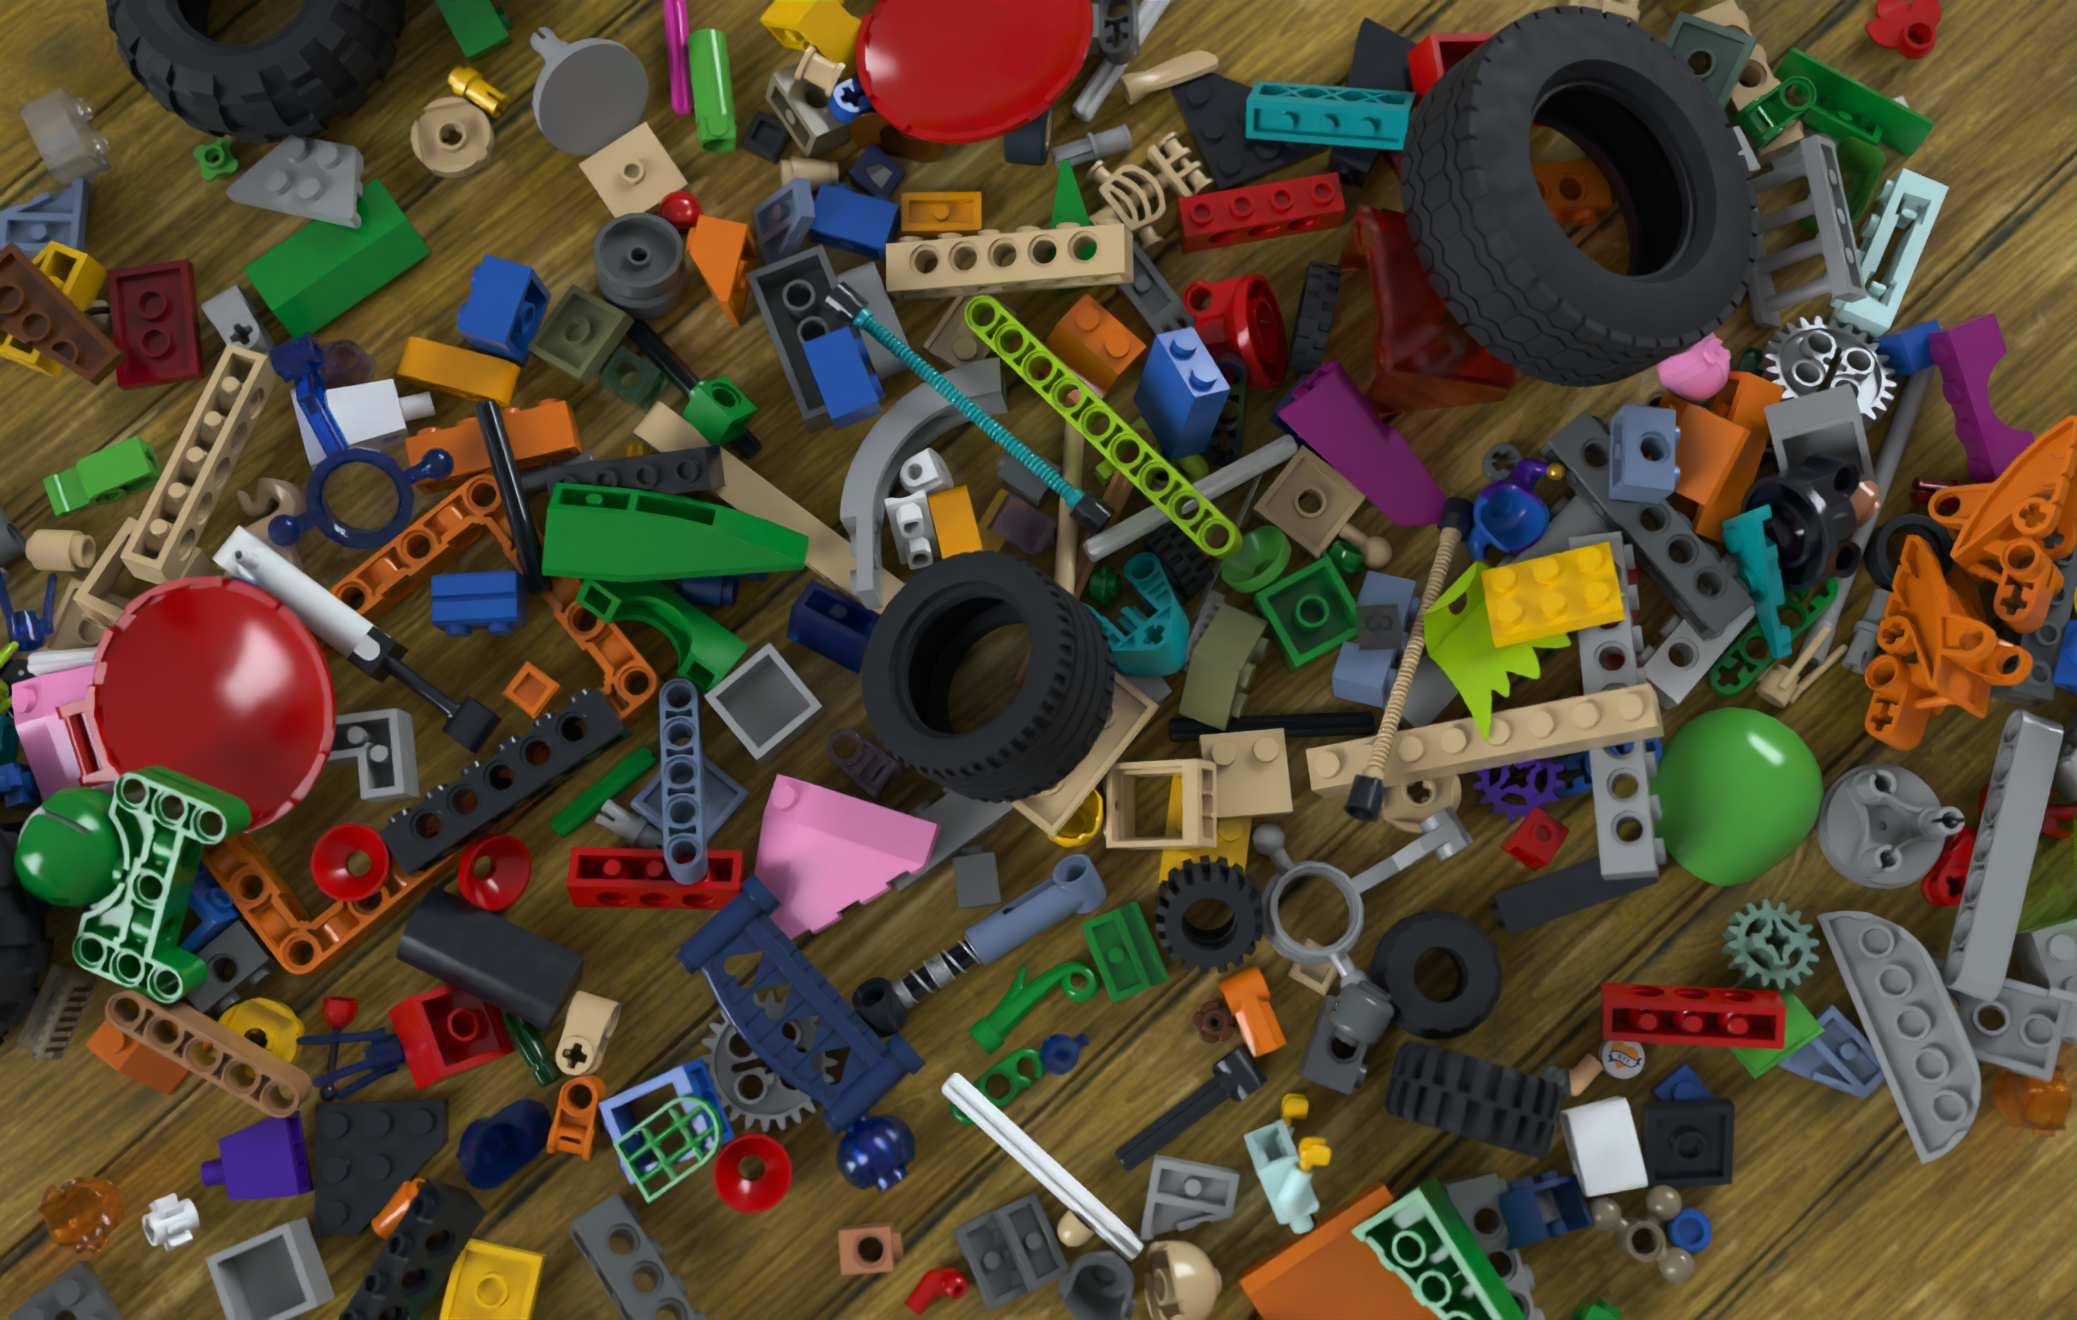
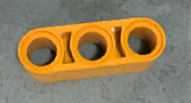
M408 337L396 377L415 386L477 402L493 399L499 407L508 408L521 369L514 363L497 357L418 337Z
M967 485L928 494L927 499L943 560L963 552L983 551Z

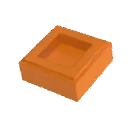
M527 661L501 695L530 717L537 720L544 714L564 687Z

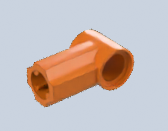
M1257 965L1217 981L1225 1005L1230 1008L1231 1016H1235L1241 1030V1035L1252 1058L1287 1044L1269 1003L1271 1001L1269 990Z

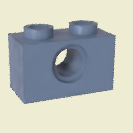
M1625 404L1610 419V499L1659 504L1676 490L1680 479V469L1675 465V450L1680 442V428L1676 426V410ZM1640 449L1647 451L1652 461L1646 459Z

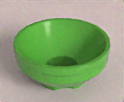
M1261 526L1242 536V547L1238 554L1232 558L1225 559L1220 568L1222 579L1236 592H1260L1284 579L1283 574L1290 561L1291 545L1284 533L1277 527Z

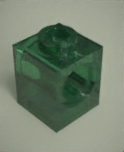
M622 346L618 348L615 354H611L600 368V377L598 378L606 391L645 415L650 411L668 384V380L660 369ZM639 372V377L634 384L629 386L621 385L622 379L627 373Z

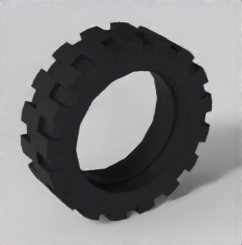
M1310 260L1295 318L1287 369L1313 373L1321 366L1333 321L1334 308L1338 296L1337 292L1340 285L1341 266Z

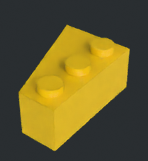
M52 240L32 260L84 314L88 304L96 300L107 277V271H109L88 254ZM0 329L1 357L58 379L64 366Z

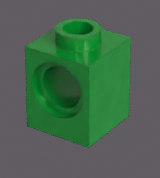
M724 375L710 382L707 380L699 382L690 391L689 398L691 400L682 415L712 446H722L742 436L758 409Z

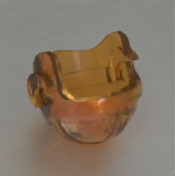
M2055 1065L2050 1083L2003 1069L1992 1089V1099L2002 1119L2015 1128L2033 1129V1135L2055 1137V1130H2066L2064 1123L2070 1111L2073 1097L2063 1074L2065 1066Z
M77 1176L59 1188H56L53 1184L43 1193L42 1199L37 1204V1209L44 1215L53 1242L64 1249L78 1254L86 1250L96 1253L110 1242L107 1237L121 1224L125 1213L120 1190L111 1181L94 1176Z

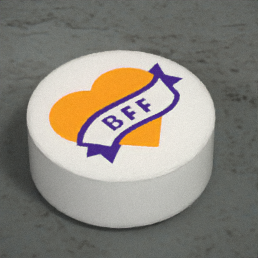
M1604 1041L1599 1048L1598 1059L1604 1066L1603 1070L1608 1075L1615 1078L1628 1079L1641 1071L1645 1062V1055L1639 1042Z

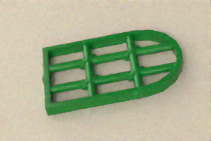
M684 1095L664 1103L662 1108L612 1144L646 1201L650 1203L694 1171L704 1167L719 1151L723 1139V1126L718 1112L708 1101L698 1096ZM682 1101L698 1104L696 1108L682 1118L674 1107L675 1104ZM668 1110L674 1119L671 1122L672 1125L654 1137L647 1125ZM703 1110H706L712 1119L713 1125L693 1138L686 1127L689 1125L688 1121ZM677 1129H680L686 1139L685 1145L666 1158L660 1148L661 1141ZM642 1130L647 1139L644 1141L646 1144L629 1155L622 1143ZM715 1132L712 1149L704 1156L699 1148L701 1146L700 1142ZM652 1148L659 1159L657 1161L658 1165L641 1176L633 1161ZM692 1149L699 1162L680 1176H677L672 1168L674 1166L673 1162ZM665 1169L672 1181L655 1194H652L646 1181Z

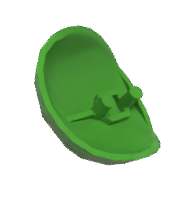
M1737 707L1707 711L1682 725L1662 747V756L1656 764L1657 778H1649L1651 795L1659 794L1662 821H1653L1656 837L1664 839L1665 849L1689 872L1701 880L1717 886H1734L1746 883L1761 876L1786 859L1813 829L1820 815L1824 797L1821 769L1811 750L1796 732L1767 714L1754 709Z

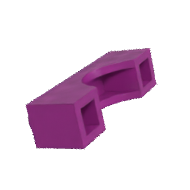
M1995 313L1973 316L1928 333L1931 341L1930 354L1933 361L1939 366L1944 382L1942 386L1943 395L1946 401L1951 404L1956 419L1955 432L1958 439L1964 444L1969 460L1967 469L1970 477L1976 484L1992 483L1997 480L2015 458L2035 441L2032 431L2015 430L2003 424L1993 413L1988 401L1987 386L1990 374L1996 363L2007 353Z

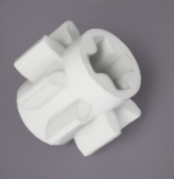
M172 1193L149 1204L151 1213L143 1216L142 1223L146 1237L151 1245L157 1246L164 1243L168 1252L193 1240L190 1231L199 1228V1217L190 1199L186 1198L178 1201L176 1194Z

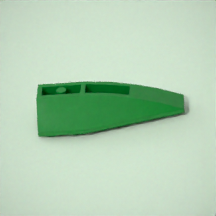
M556 482L547 508L542 575L604 580L607 582H641L804 570L809 537L753 515L683 496L639 489Z

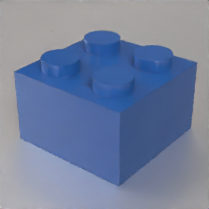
M485 254L481 266L478 265L472 274V291L467 303L462 304L459 309L457 330L478 353L497 357L525 368L530 356V352L526 347L539 331L551 298V293L533 268Z

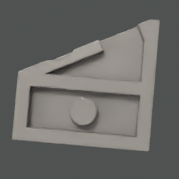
M1154 1154L1139 1234L1140 1240L1154 1239V1235L1179 1229L1180 1232L1194 1228L1204 1221L1215 1222L1232 1217L1240 1176L1239 1170Z

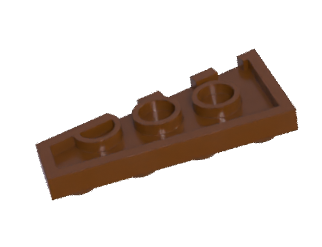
M11 241L0 251V329L96 386L128 358L20 247Z

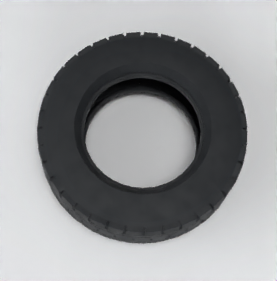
M1578 5L1553 6L1536 10L1506 25L1436 81L1417 106L1407 128L1408 132L1405 135L1401 155L1404 158L1401 160L1400 184L1405 185L1401 188L1404 213L1410 214L1405 220L1412 243H1420L1414 250L1424 272L1432 271L1433 274L1427 278L1440 300L1446 296L1449 299L1444 305L1461 325L1468 322L1464 329L1481 346L1489 344L1487 351L1506 364L1511 362L1512 368L1530 377L1536 375V379L1555 385L1561 383V386L1581 388L1584 386L1606 385L1636 375L1693 346L1719 328L1736 310L1735 308L1740 304L1747 291L1746 287L1750 283L1755 267L1752 263L1756 261L1758 239L1755 237L1759 235L1758 212L1753 210L1757 207L1754 185L1747 182L1752 177L1745 155H1738V152L1743 149L1733 127L1726 128L1725 124L1730 121L1718 101L1716 100L1711 103L1710 99L1714 95L1699 76L1693 79L1692 75L1695 71L1678 54L1672 57L1674 50L1658 37L1653 36L1650 38L1651 32L1632 21L1627 23V19L1608 11L1603 13L1601 9L1585 6L1578 8ZM1532 123L1548 126L1564 135L1576 144L1604 175L1619 203L1627 227L1630 264L1626 276L1611 273L1585 256L1569 240L1548 210L1537 186L1531 166L1528 137Z

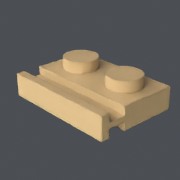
M980 295L957 296L923 345L925 352L934 355L940 362L951 369L978 360L988 359L994 351L965 321L964 314L967 304L974 297ZM996 300L1003 307H1005L1013 316L1017 318L1015 311H1013L1003 303ZM989 310L983 315L981 321L983 327L992 323L995 317L994 310Z

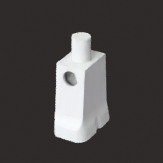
M393 379L328 390H314L311 388L290 389L306 454L315 475L331 470L337 464L347 459L404 443L405 438L410 437L406 425L407 421L436 415L429 391L399 398Z

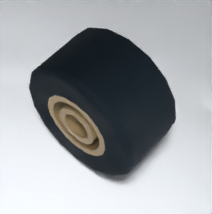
M1054 104L1028 124L1004 134V157L1006 162L1033 166H1043L1046 164L1052 139Z

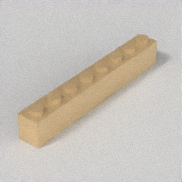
M1646 683L1491 713L1488 742L1483 738L1473 717L1398 731L1395 733L1391 751L1386 761L1382 784L1386 788L1662 737L1665 735L1657 694L1651 684ZM1377 736L1306 749L1311 790L1325 799L1348 795L1355 775L1359 774L1362 776L1363 770L1368 767L1367 764Z

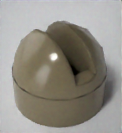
M106 300L90 302L85 308V315L105 335L112 334L110 302ZM110 311V314H97L98 312Z

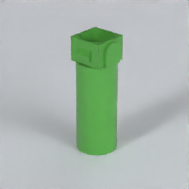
M697 30L688 35L687 47L697 137L701 143L702 154L735 152L738 128L735 116L727 38L725 33L720 30Z

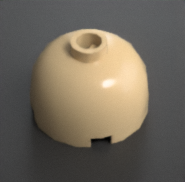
M1172 1240L1152 1243L1145 1257V1260L1153 1259L1152 1275L1149 1272H1145L1143 1281L1145 1299L1152 1320H1206L1215 1306L1217 1295L1221 1292L1222 1282L1218 1269L1213 1267L1209 1257L1202 1249L1187 1241Z

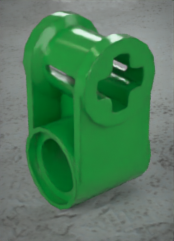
M1792 76L1764 96H1760L1746 105L1732 118L1731 122L1735 126L1740 125L1754 142L1752 148L1755 152H1759L1801 120L1815 102L1817 97L1816 88L1808 78ZM1785 96L1793 97L1797 100L1799 106L1790 105L1786 101Z

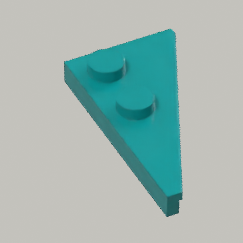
M1768 504L1721 522L1724 530L1722 533L1724 545L1734 555L1739 568L1737 576L1747 585L1750 591L1749 596L1755 602L1753 604L1754 610L1775 660L1792 654L1790 627L1781 625L1776 606L1786 602L1781 571L1778 566L1777 545L1764 534L1763 521L1772 518L1771 509Z

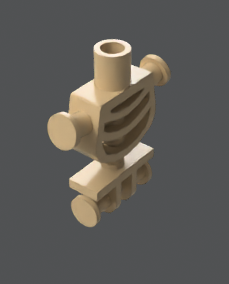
M1172 132L1165 136L1158 143L1157 147L1153 144L1148 148L1147 159L1159 173L1157 176L1153 177L1148 171L1133 164L1123 165L1113 174L1104 168L1105 162L1099 160L1091 167L1086 175V179L1088 181L1094 180L1100 185L1098 200L1104 207L1090 216L1089 221L1091 226H1096V221L1101 219H1116L1121 223H1125L1133 234V239L1138 236L1143 243L1141 247L1143 252L1150 253L1164 244L1163 238L1157 237L1154 231L1155 228L1161 225L1165 217L1166 205L1163 190L1169 186L1177 198L1190 197L1193 194L1194 196L1205 194L1212 188L1215 182L1212 178L1207 179L1201 172L1203 165L1199 161L1193 163L1188 161L1192 151L1189 147L1183 148L1177 141L1179 135L1176 132ZM1165 150L1169 158L1166 160L1160 151ZM1181 166L1183 170L1176 173L1174 170ZM1133 181L1142 184L1141 187H1139V186H1138L1136 183H1134ZM1188 181L1195 189L1193 194L1185 185ZM1152 197H1154L1158 208L1153 215H1151V207L1148 201ZM1136 208L1141 209L1144 218L1139 221Z

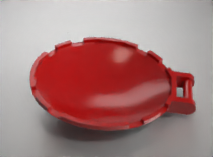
M878 0L870 14L865 13L858 32L856 67L860 83L868 100L881 117L893 127L915 138L934 143L966 144L1002 136L1028 124L1048 110L1066 92L1077 77L1087 57L1092 39L1093 11L1091 0Z
M195 576L168 581L149 589L124 607L126 611L119 617L113 627L106 629L93 656V660L97 661L93 684L87 685V698L55 707L59 720L64 719L82 775L77 777L80 786L90 788L110 781L116 782L117 778L122 774L152 765H161L245 801L250 808L251 823L243 833L266 826L294 809L307 796L322 774L330 756L336 728V698L331 672L320 646L307 626L289 607L270 593L252 584L221 576ZM82 714H85L102 767L101 771L99 770Z

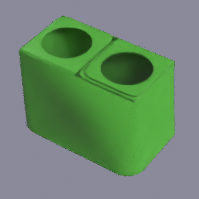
M1847 137L1840 142L1835 150L1839 169L1846 172L1852 180V188L1845 197L1849 208L1851 224L1853 225L1865 210L1885 164L1886 157L1880 148L1857 138ZM1814 215L1800 219L1797 224L1812 232H1819L1817 219Z

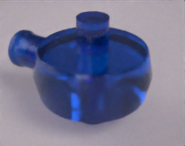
M1080 1033L1073 1039L1064 1034L1050 1036L1045 1040L1040 1049L1039 1057L1041 1064L1050 1073L1057 1075L1068 1073L1078 1061L1079 1050L1090 1044L1089 1038L1085 1033Z

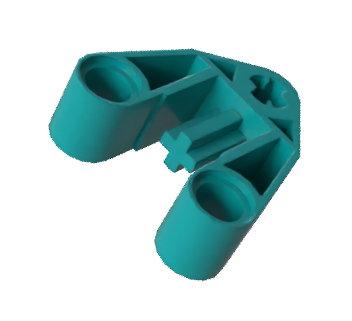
M1151 552L1138 553L1126 563L1124 574L1140 602L1152 615L1151 618L1144 615L1136 606L1132 609L1125 606L1120 611L1123 616L1117 620L1118 624L1130 634L1125 637L1104 616L1101 617L1091 606L1084 605L1100 621L1102 631L1108 636V644L1112 648L1111 656L1114 659V670L1123 675H1170L1178 671L1186 661L1190 623L1174 586L1157 556Z

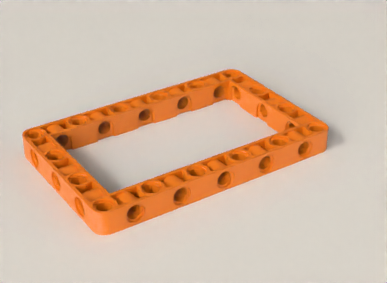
M480 474L470 478L328 591L350 608L352 599L356 595L363 593L364 603L355 611L373 624L488 532L498 541L503 548L502 552L519 573L524 576L495 477ZM489 491H496L495 501L487 507H481L480 501L482 496ZM533 520L543 552L545 534ZM430 542L429 553L425 557L417 559L416 551L420 544ZM550 576L553 588L550 592L541 596L553 609V615L582 651L588 654L604 672L606 680L603 682L605 686L601 690L607 693L628 726L631 725L659 701L660 690L663 687L660 675L617 622L608 625L597 617L596 626L590 631L582 632L580 629L582 618L592 613L575 601L583 580L581 578ZM312 633L326 661L338 652ZM638 676H647L649 684L645 692L640 695H632L630 688L632 681ZM577 721L573 723L569 731L574 728H580L584 737L586 733L585 722ZM547 744L540 745L534 751L533 761L536 766L543 765L548 761L550 748ZM504 769L499 774L497 783L500 789L504 783L514 780L512 769ZM474 792L462 800L461 806L465 814L471 813L477 806L478 799ZM538 797L537 799H535L534 801H532L531 803H529L528 805H526L525 807H523L522 809H520L519 811H517L516 813H514L513 815H511L510 817H508L507 819H505L504 821H502L501 823H499L498 825H496L495 827H493L477 839L488 834H496L499 830H501L504 826H506L509 822L516 818L520 813H522L540 797ZM436 816L426 824L425 830L429 838L435 837L441 829L439 817ZM248 832L218 843H205L200 860L204 862L223 890L231 896L233 903L282 967L294 974L315 975L328 970L459 864L465 851L477 839L420 877L406 875L395 856H393L391 873L386 884L380 889L382 900L376 909L372 910L369 907L367 898L355 902L337 900L336 903L316 919L310 914ZM257 878H260L263 883V890L259 897L254 898L251 894V886ZM309 942L314 949V955L312 960L305 964L301 959V950Z

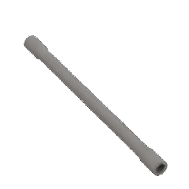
M1937 364L1910 374L1873 468L1875 479H1872V481L1879 486L1880 494L1878 499L1882 501V504L1865 525L1860 528L1856 525L1855 533L1851 537V541L1857 543L1861 548L1862 557L1931 378L1938 367ZM1856 572L1848 578L1834 577L1838 583L1836 600L1809 628L1798 657H1800L1824 626H1829L1831 632L1808 661L1811 664L1823 665L1836 632L1837 621Z

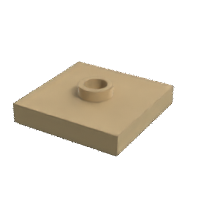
M643 122L579 164L581 170L614 218L628 213L653 214L659 210L660 202L667 194L674 191L686 192L691 189L646 122Z

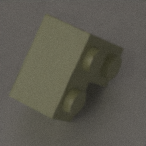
M1221 604L1192 652L1179 714L1222 731L1226 730L1233 717L1238 719L1241 717L1248 701V695L1243 693V689H1247L1252 681L1256 669L1255 661L1258 663L1263 662L1270 645V640L1264 638L1269 621Z

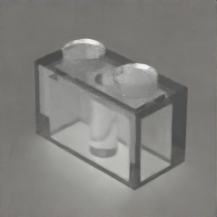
M61 86L18 108L51 175L65 187H71V181L76 178H84L88 181L112 169L105 154L110 151V148L101 133L96 129L93 130L89 120L93 119L92 112L80 96L74 98Z

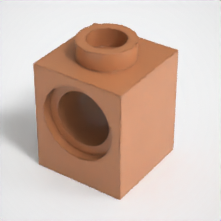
M894 1222L846 1225L838 1230L841 1275L892 1272L896 1267V1260L903 1259L902 1233H894ZM875 1237L880 1240L883 1245V1255L878 1259L865 1257L860 1248L862 1239Z

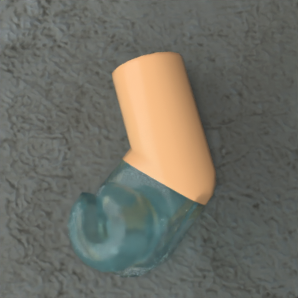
M1587 1053L1574 1069L1549 1066L1543 1070L1541 1078L1560 1084L1564 1096H1579L1599 1075L1604 1066L1595 1057Z

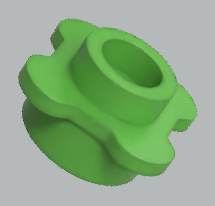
M220 137L216 143L208 146L199 145L195 148L194 157L200 162L202 168L200 175L204 180L208 182L215 181L216 179L224 180L238 171L240 164L231 151L233 143L228 138ZM215 157H220L217 162L213 161Z

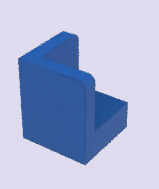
M1937 319L1904 327L1872 341V343L1878 342L1880 344L1875 351L1877 355H1888L1890 357L1883 367L1895 369V373L1891 378L1914 374L1936 364L1930 354L1931 341L1928 333L1940 329Z

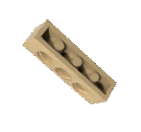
M1727 0L1693 15L1752 36L1749 30L1748 18L1742 10L1738 9L1734 0ZM1756 44L1740 79L1748 82L1751 88L1742 86L1738 81L1724 110L1730 121L1725 124L1726 128L1735 127L1731 120L1741 109L1781 84L1772 75L1767 65L1766 53L1759 44ZM1697 55L1691 59L1699 75L1706 73L1711 68L1712 60L1706 55ZM1801 120L1786 130L1766 148L1759 152H1755L1754 149L1752 150L1760 166L1792 153L1800 143V140L1805 138ZM1740 126L1745 137H1749L1747 133L1743 130V128Z

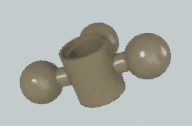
M1660 1185L1648 1192L1646 1196L1648 1213L1644 1219L1638 1217L1624 1219L1621 1217L1619 1204L1609 1196L1600 1195L1589 1201L1587 1206L1594 1223L1592 1227L1600 1231L1615 1230L1616 1244L1624 1254L1643 1262L1657 1260L1661 1274L1670 1282L1683 1283L1692 1277L1695 1269L1692 1256L1682 1248L1672 1247L1666 1249L1664 1233L1658 1227L1661 1221L1675 1218L1681 1210V1198L1672 1187ZM1645 1228L1648 1233V1242L1643 1249L1636 1251L1632 1246V1236L1636 1230Z

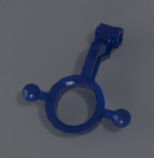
M310 332L269 348L268 352L271 357V363L278 376H281L285 383L294 380L297 402L327 455L325 459L319 462L308 480L306 503L309 511L296 517L287 514L275 516L268 524L269 538L274 544L279 546H292L299 541L303 531L317 526L326 537L344 547L365 550L386 545L402 533L412 517L415 497L412 484L425 478L433 480L446 479L454 470L453 457L444 449H429L423 454L420 463L403 470L394 458L380 450L357 446L350 447L328 406L325 381L318 370L324 367L326 362L318 342L311 336ZM363 462L373 464L385 471L395 483L399 495L398 511L393 519L383 526L371 529L351 527L339 520L329 508L325 495L327 479L334 470L344 464Z

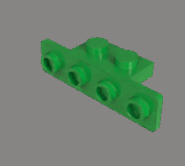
M1791 48L1773 74L1774 78L1778 79L1781 83L1792 76H1802L1813 82L1817 97L1814 104L1801 118V121L1811 131L1825 133L1839 142L1847 137H1854L1877 146L1879 141L1907 156H1912L1934 125V122L1927 117L1796 48Z

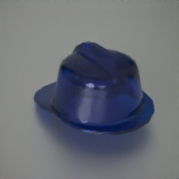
M517 1100L493 1116L480 1117L470 1123L462 1133L459 1141V1151L456 1153L458 1161L462 1163L465 1179L475 1188L482 1190L493 1189L504 1183L516 1171L535 1158L548 1141L552 1125L549 1110L541 1102L535 1100Z

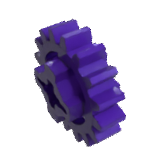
M1553 756L1501 766L1500 780L1493 786L1490 784L1491 768L1472 771L1482 775V781L1473 784V789H1484L1486 795L1479 802L1485 805L1492 801L1495 804L1492 815L1496 817L1503 810L1508 811L1509 822L1515 821L1517 813H1523L1524 818H1526L1534 807H1539L1548 814L1544 803L1547 800L1558 803L1560 799L1552 793L1553 789L1565 787V782L1555 779V774L1565 769L1564 765H1553L1551 761L1555 757ZM1536 765L1526 777L1529 783L1526 787L1521 788L1518 784H1515L1511 787L1507 786L1503 790L1501 789L1511 778V773L1509 772L1511 767L1516 766L1519 770H1523ZM1546 768L1548 782L1546 789L1541 795L1535 787L1536 777L1539 772ZM1509 793L1523 795L1529 804L1522 806L1511 805L1502 801L1501 798Z

